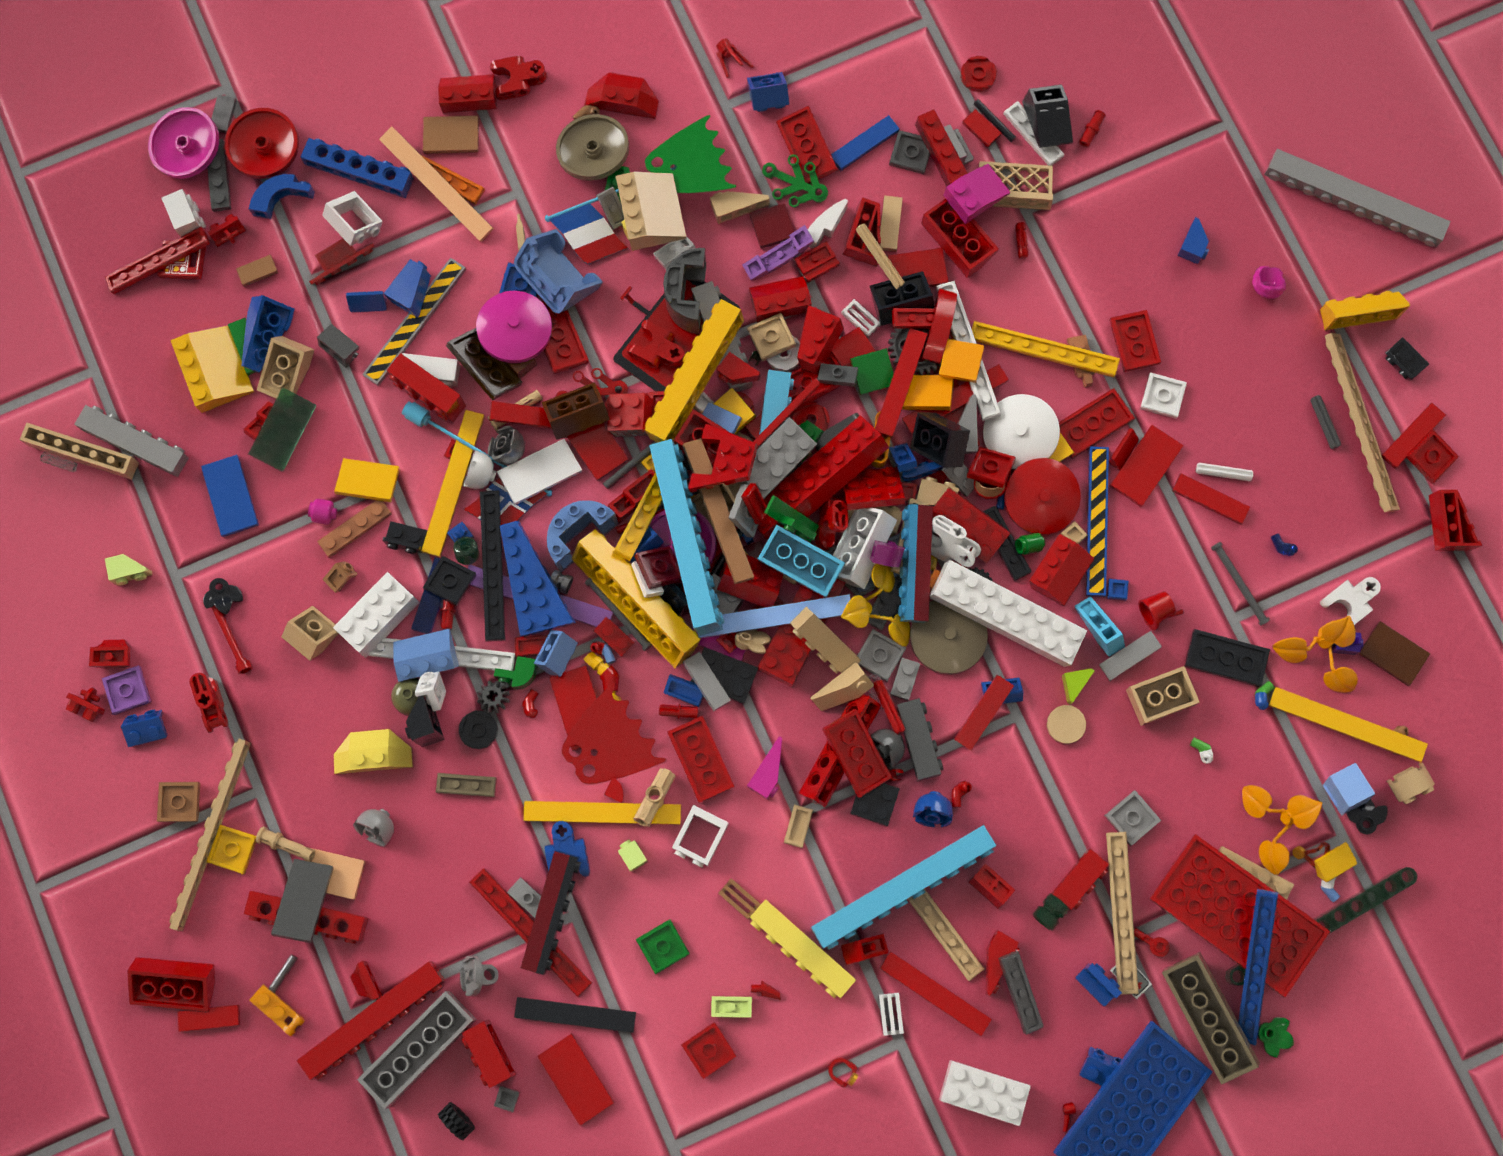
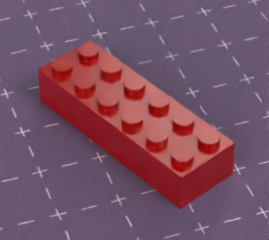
M837 578L827 598L841 596L846 582ZM801 584L792 603L825 597ZM829 618L820 620L826 624ZM791 624L778 627L758 665V671L793 688L812 650L805 644L807 640L804 637L802 639L798 638L793 633L795 628Z

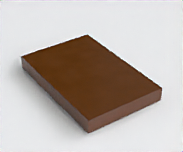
M1381 621L1378 622L1363 645V649L1358 653L1407 686L1412 684L1430 655L1429 652Z

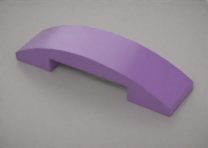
M804 225L789 235L790 238L776 247L742 264L750 280L753 281L780 268L806 250L814 242L807 227Z

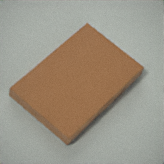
M478 116L423 117L424 154L479 152Z

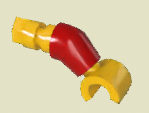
M590 652L583 660L593 670H598L597 674L602 681L603 691L612 683L615 684L612 696L616 701H621L622 699L615 694V692H618L620 676L614 666H610L607 663L604 664V660L600 656Z

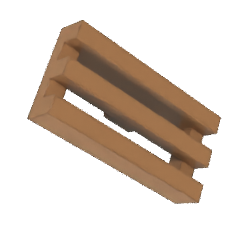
M730 879L718 893L747 919L761 905L733 879ZM732 884L735 888H737L750 901H752L755 904V906L751 907L745 900H743L737 893H735L730 888V885ZM727 890L746 908H748L750 912L747 914L726 894H724V892Z

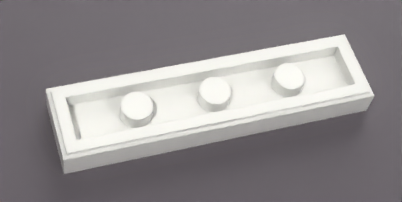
M1018 101L1004 111L1003 115L1048 166L1054 165L1064 157L1065 154L1058 146L1039 148L1026 111Z

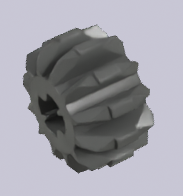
M488 681L489 687L487 688L485 685H482L481 688L484 692H477L482 697L477 702L483 703L481 705L482 710L488 708L487 712L491 714L494 708L498 714L500 711L499 707L504 710L506 709V706L503 704L504 702L510 703V700L505 698L510 695V692L505 691L506 686L504 684L500 686L499 681H496L494 686L491 681ZM493 693L498 695L497 697H495V701L489 699L492 697Z

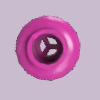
M318 498L314 502H310L308 517H311L312 522L328 525L332 519H336L337 508H334L332 501Z

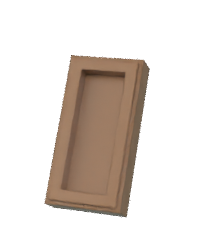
M271 255L236 268L244 287L278 273Z

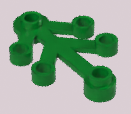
M794 154L788 157V163L792 166L795 177L777 170L773 163H766L763 166L762 173L766 178L772 179L776 177L791 184V186L783 189H774L772 196L775 200H781L784 196L800 190L809 192L800 197L792 196L789 198V205L797 208L800 204L812 199L815 202H823L828 196V189L825 185L819 183L815 172L816 166L812 162H807L804 166L806 173L810 176L812 185L805 182L799 166V158ZM791 158H797L796 163L792 164L790 162ZM809 165L813 166L812 171H807ZM768 167H772L771 173L766 172ZM818 189L822 190L820 196L815 194ZM777 191H780L781 196L778 198L775 197V193ZM793 199L798 200V203L796 205L791 204V201Z

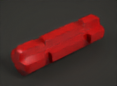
M1018 222L1015 225L1018 257L1027 258L1029 253L1025 222Z

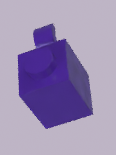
M1357 632L1355 640L1350 646L1339 647L1335 643L1332 644V652L1338 654L1356 655L1363 649L1361 633Z

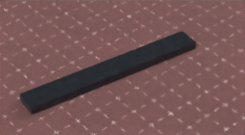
M480 491L485 641H506L502 536L500 531V491Z

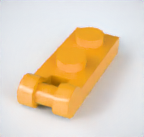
M265 984L249 999L250 1002L290 1037L295 1033V1029L305 1022L296 1011ZM288 1016L293 1019L289 1025L285 1022Z

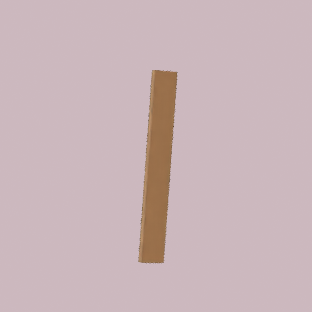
M702 439L683 443V449L692 473L712 474L713 468ZM715 485L711 489H706V487L699 489L734 583L739 584L752 580L754 578L753 572L735 525L728 518L730 512L720 486Z

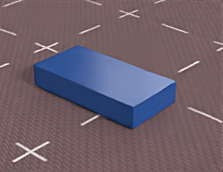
M669 675L663 693L700 707L704 696L697 685L675 675Z

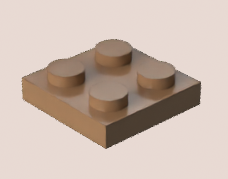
M159 782L157 822H198L200 782Z

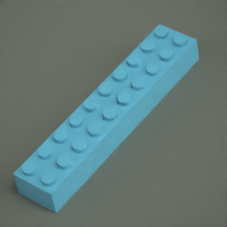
M672 439L649 445L693 628L700 636L723 630L724 618L722 612L717 608V605H720L719 598L712 588L715 587L714 578L708 571L711 565L709 558L704 553V550H706L704 539L699 534L702 532L700 522L697 521L695 516L697 514L696 505L690 498L693 496V492H690L688 489L689 485L686 480L689 478L688 472L683 462H681L684 461L683 452L679 449L678 444H674Z
M983 825L811 927V930L822 949L827 947L830 950L839 944L838 939L842 937L845 940L857 934L855 929L860 926L863 930L872 925V919L877 916L879 919H882L891 913L889 909L895 906L896 909H899L908 903L907 899L912 896L915 899L926 893L924 888L929 886L932 889L942 883L941 878L946 876L949 879L960 872L958 868L961 866L966 869L977 862L975 858L978 856L983 859L994 852L992 848L996 844Z

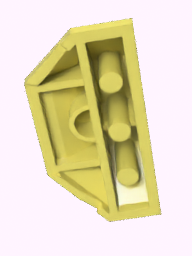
M390 729L351 732L334 753L335 774L413 767L412 748Z

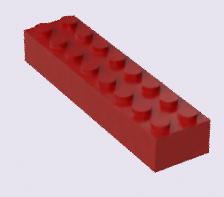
M860 415L776 486L764 501L768 505L772 495L776 496L808 518L890 447L883 436ZM767 515L763 523L758 525L757 530L768 541L776 525L782 528L784 526Z

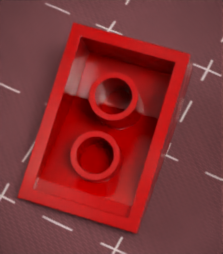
M692 409L674 437L673 442L678 444L679 449L685 454L683 443L701 439L705 424L724 431L727 430ZM703 443L713 468L719 444Z

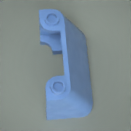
M557 229L527 238L514 259V265L554 313H561L597 291L603 281L595 273H588L583 277L562 253L565 247V240Z

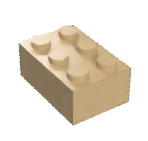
M1184 666L1126 689L1141 726L1200 703Z

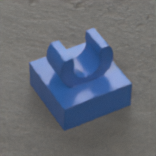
M460 522L447 532L459 549L474 538L463 522Z

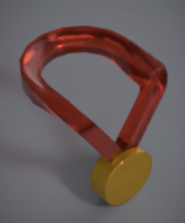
M1322 842L1317 848L1306 851L1303 847L1296 846L1292 853L1297 859H1306L1315 868V862L1307 854L1318 852L1324 846V854L1330 851V844Z

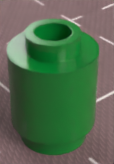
M1039 533L1023 535L1015 541L1017 552L1023 555L1041 552L1045 546V540Z

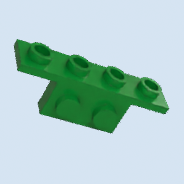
M772 495L764 513L784 526L783 529L793 534L795 533L796 536L810 543L812 540L814 541L819 525Z

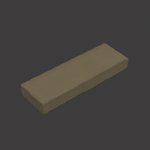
M438 773L436 793L495 797L497 778Z

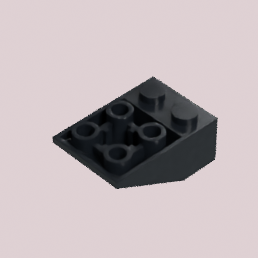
M1063 85L1029 89L1022 103L1039 148L1073 143L1068 98Z

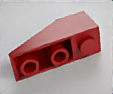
M999 930L993 935L986 950V995L991 996L992 993L996 994L1001 985L998 981L1002 975L1004 976L998 958L1014 951L1019 952L1020 950L1017 947L1018 941Z

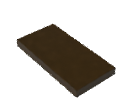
M476 328L447 342L446 347L492 401L521 386L522 381L506 362L495 359L484 350L479 342Z

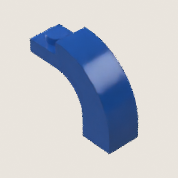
M293 174L274 176L263 182L256 189L248 209L253 216L271 219L276 203L283 197L295 195L313 199L315 191L308 182H299Z

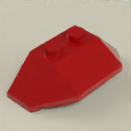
M608 72L588 89L585 105L595 106L599 110L656 119L659 101L644 78Z

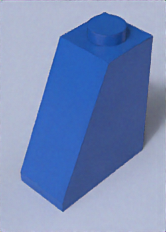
M410 259L383 294L391 303L418 318L431 275L426 270L427 266L425 264Z

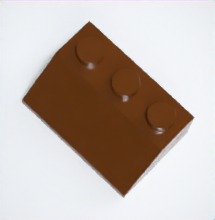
M595 382L542 402L556 440L566 438L573 433L584 431L589 427L610 420Z

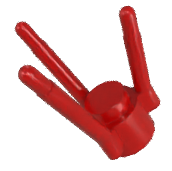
M727 38L717 43L716 48L719 51L717 56L727 78L730 75L723 57L729 58L733 56L737 63L743 66L741 58L750 68H754V65Z

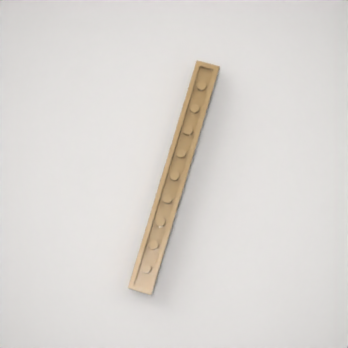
M1337 333L1325 335L1326 347L1331 353V362L1338 374L1337 380L1342 386L1344 400L1349 406V415L1354 421L1355 433L1362 445L1361 451L1367 459V468L1370 474H1372L1373 486L1380 498L1379 504L1384 512L1398 511L1400 508L1341 335Z
M238 738V741L232 747V758L225 766L226 774L224 780L222 779L219 783L218 796L212 802V813L205 821L204 828L206 829L203 836L198 840L197 847L199 848L197 854L192 857L190 863L192 867L190 873L184 879L183 884L185 887L183 892L177 898V909L170 917V929L183 931L207 866L208 855L219 825H222L251 745L248 741Z

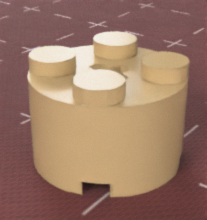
M1423 762L1418 764L1420 768L1412 766L1394 775V781L1391 779L1387 780L1398 802L1408 804L1416 800V795L1420 793L1426 795L1435 790L1433 788L1435 783Z

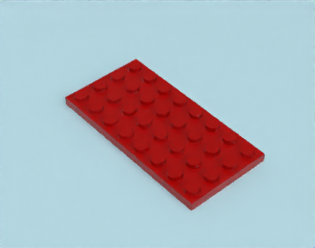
M1194 834L1149 900L1246 970L1257 889L1275 891ZM1279 894L1265 984L1285 998L1330 931Z

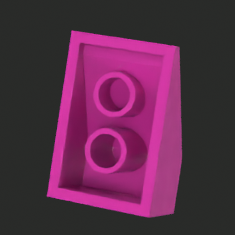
M986 164L948 185L943 196L962 221L967 224L1009 195L1010 191L991 166Z

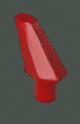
M761 981V984H751V993H761V996L781 1000L780 992L764 981Z

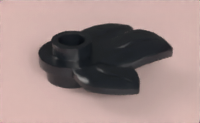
M216 578L210 583L209 591L203 598L206 609L215 606L218 611L225 615L229 613L232 601H243L240 589L229 585L222 578ZM221 584L223 588L221 590H217L215 588L216 585Z
M901 581L898 582L895 590L892 589L888 593L883 590L880 593V598L885 604L879 611L883 616L894 618L898 614V609L901 605V597L899 596V588L902 586Z
M1370 799L1368 803H1364L1347 812L1349 820L1356 824L1359 832L1368 835L1376 830L1377 825L1386 820L1388 809L1387 806L1375 807ZM1364 821L1369 823V828L1363 827Z

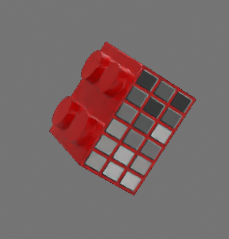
M646 393L609 394L608 416L610 420H608L607 431L615 437L648 436L645 431V423L649 417L652 418L653 399Z

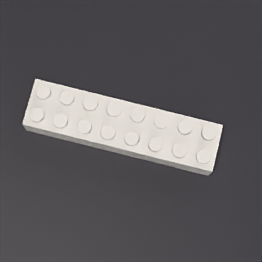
M951 560L944 563L930 592L931 599L1063 667L1072 665L1087 632L1082 627Z

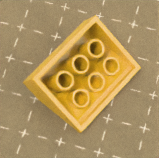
M228 326L187 333L170 340L195 407L201 413L254 392L249 376L246 374L244 367L241 366L242 361Z

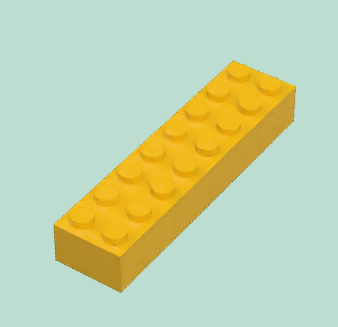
M722 299L713 306L710 319L705 320L702 326L703 331L700 336L697 335L692 343V350L685 354L682 367L675 371L672 384H669L664 391V398L662 401L657 402L654 408V415L652 418L649 417L645 423V431L651 440L658 443L674 439L743 324L744 318L741 309Z
M596 529L578 542L572 556V561L592 579V582L676 669L693 654L701 639L660 596L644 598L631 564L625 561L624 558L614 554L615 547H612L607 542L603 534L599 533Z

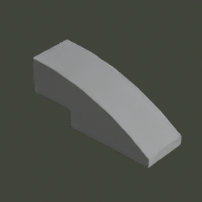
M1149 631L1099 664L1108 680L1111 681L1159 650L1162 646L1152 631Z

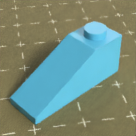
M1091 596L1075 605L1076 611L1089 631L1109 657L1125 648L1123 634Z

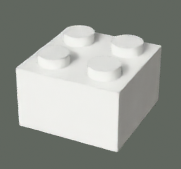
M183 189L162 197L173 227L180 237L199 227H206L203 218L198 214L200 210L196 202H193L190 194L186 195Z

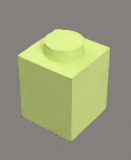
M629 839L620 845L621 849L618 852L631 872L648 862L635 840L631 842Z

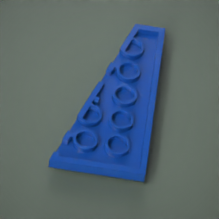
M514 521L500 525L520 636L525 637L576 623L568 612L565 602L562 601L545 566L542 565L539 555L533 549L521 523Z

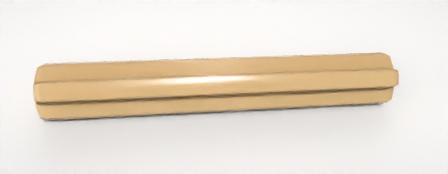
M865 224L859 225L856 229L857 233L896 289L902 287L905 283L870 230Z

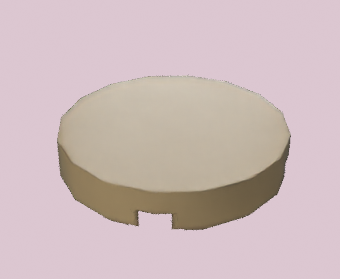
M1062 705L1055 708L1049 714L1046 727L1053 740L1064 744H1071L1083 736L1086 730V720L1082 712L1076 707Z

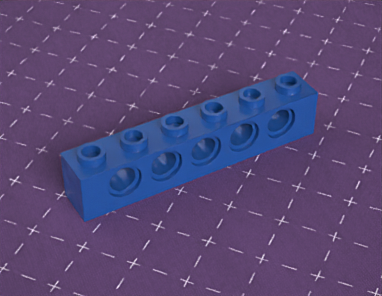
M308 138L300 157L307 166L403 198L407 197L414 180L410 170L400 166L398 168L390 162H380L372 156L366 155L365 157L359 155L354 150L347 151L336 144H326L318 138L315 140ZM340 159H345L342 163H338ZM361 164L360 168L355 169L356 165ZM374 170H379L376 174H371ZM390 176H395L394 179L388 180Z

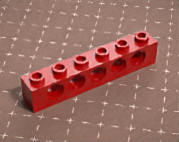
M863 694L859 698L848 702L841 717L853 709H857L868 730L881 704L870 696ZM828 740L799 791L800 795L826 808L845 773Z
M250 891L243 914L249 915V920L260 922L262 918L268 920V924L274 925L282 898ZM270 904L272 910L269 914L266 915L264 912L265 905ZM322 907L314 935L322 932L326 933V938L337 940L339 936L345 938L344 942L356 944V941H363L369 918ZM324 917H327L329 920L326 928L321 926V920ZM344 921L348 924L346 932L340 930V924Z

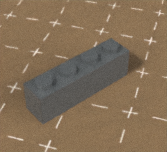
M920 698L897 704L896 709L905 726L903 733L917 782L940 776L943 765L941 759H937L935 753L938 751L936 741L932 740L930 733L933 731L930 721L926 722L924 714H927L925 703H921Z

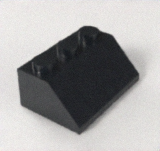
M923 271L903 276L902 279L905 283L898 289L893 286L890 280L869 286L881 326L893 323V308L935 309L933 294Z
M419 696L406 720L407 727L405 732L408 739H411L412 742L421 747H425L445 739L436 711H433L431 705L427 704L425 696Z

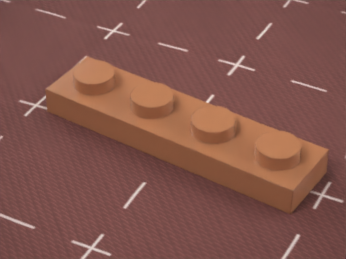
M376 500L317 542L330 558L392 515V513L383 501Z

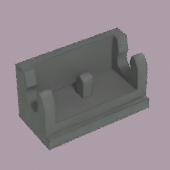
M332 324L317 336L318 345L345 368L359 355L357 353L359 346Z

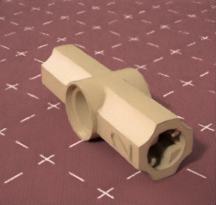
M660 768L653 783L646 790V796L634 816V821L638 824L649 827L658 809L662 807L664 798L676 777L670 770ZM653 795L659 796V798L656 800H653L650 797Z

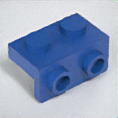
M149 710L143 715L137 716L133 714L124 719L121 729L128 747L167 737L168 734L162 720V710Z
M1088 963L1075 979L1102 1006H1106L1113 998H1117L1122 993L1118 989L1120 986L1112 978L1109 980L1104 975L1105 970L1099 964Z
M1090 1047L1079 1076L1102 1086L1122 1059L1108 1055L1101 1049Z

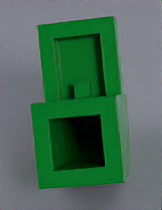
M517 656L514 671L495 668L494 677L499 682L510 684V681H512L511 687L513 689L526 688L536 677L538 668L534 664L536 659Z

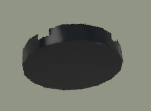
M473 711L464 716L459 724L461 740L472 749L481 750L489 747L495 741L498 734L496 720L485 711Z

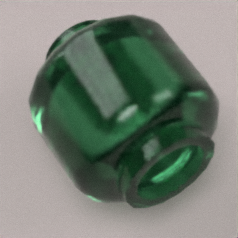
M461 537L454 543L453 551L458 563L470 565L478 560L480 555L479 548L473 538Z

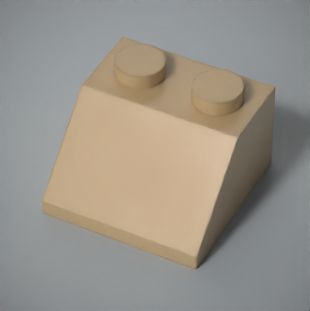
M311 606L288 621L281 637L311 661L321 654L339 633L333 628L336 624L314 606Z

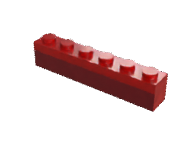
M935 109L918 116L915 126L946 186L968 174Z

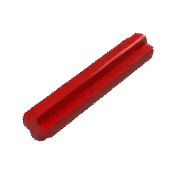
M883 680L875 681L873 688L894 732L897 734L903 733L905 726Z

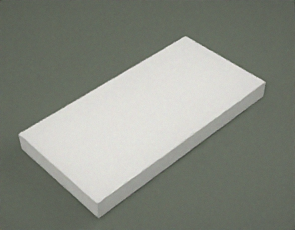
M562 439L498 470L497 474L514 505L581 473L582 469L566 440Z

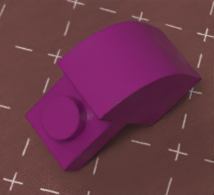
M875 540L870 560L872 563L900 567L905 547L897 546L895 542L889 540L887 543Z

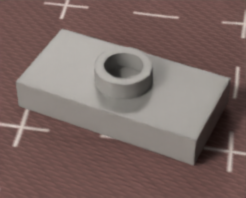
M520 877L507 893L535 918L541 895Z

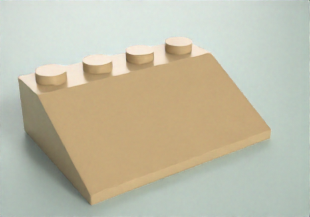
M631 172L616 176L632 251L687 239L673 173Z

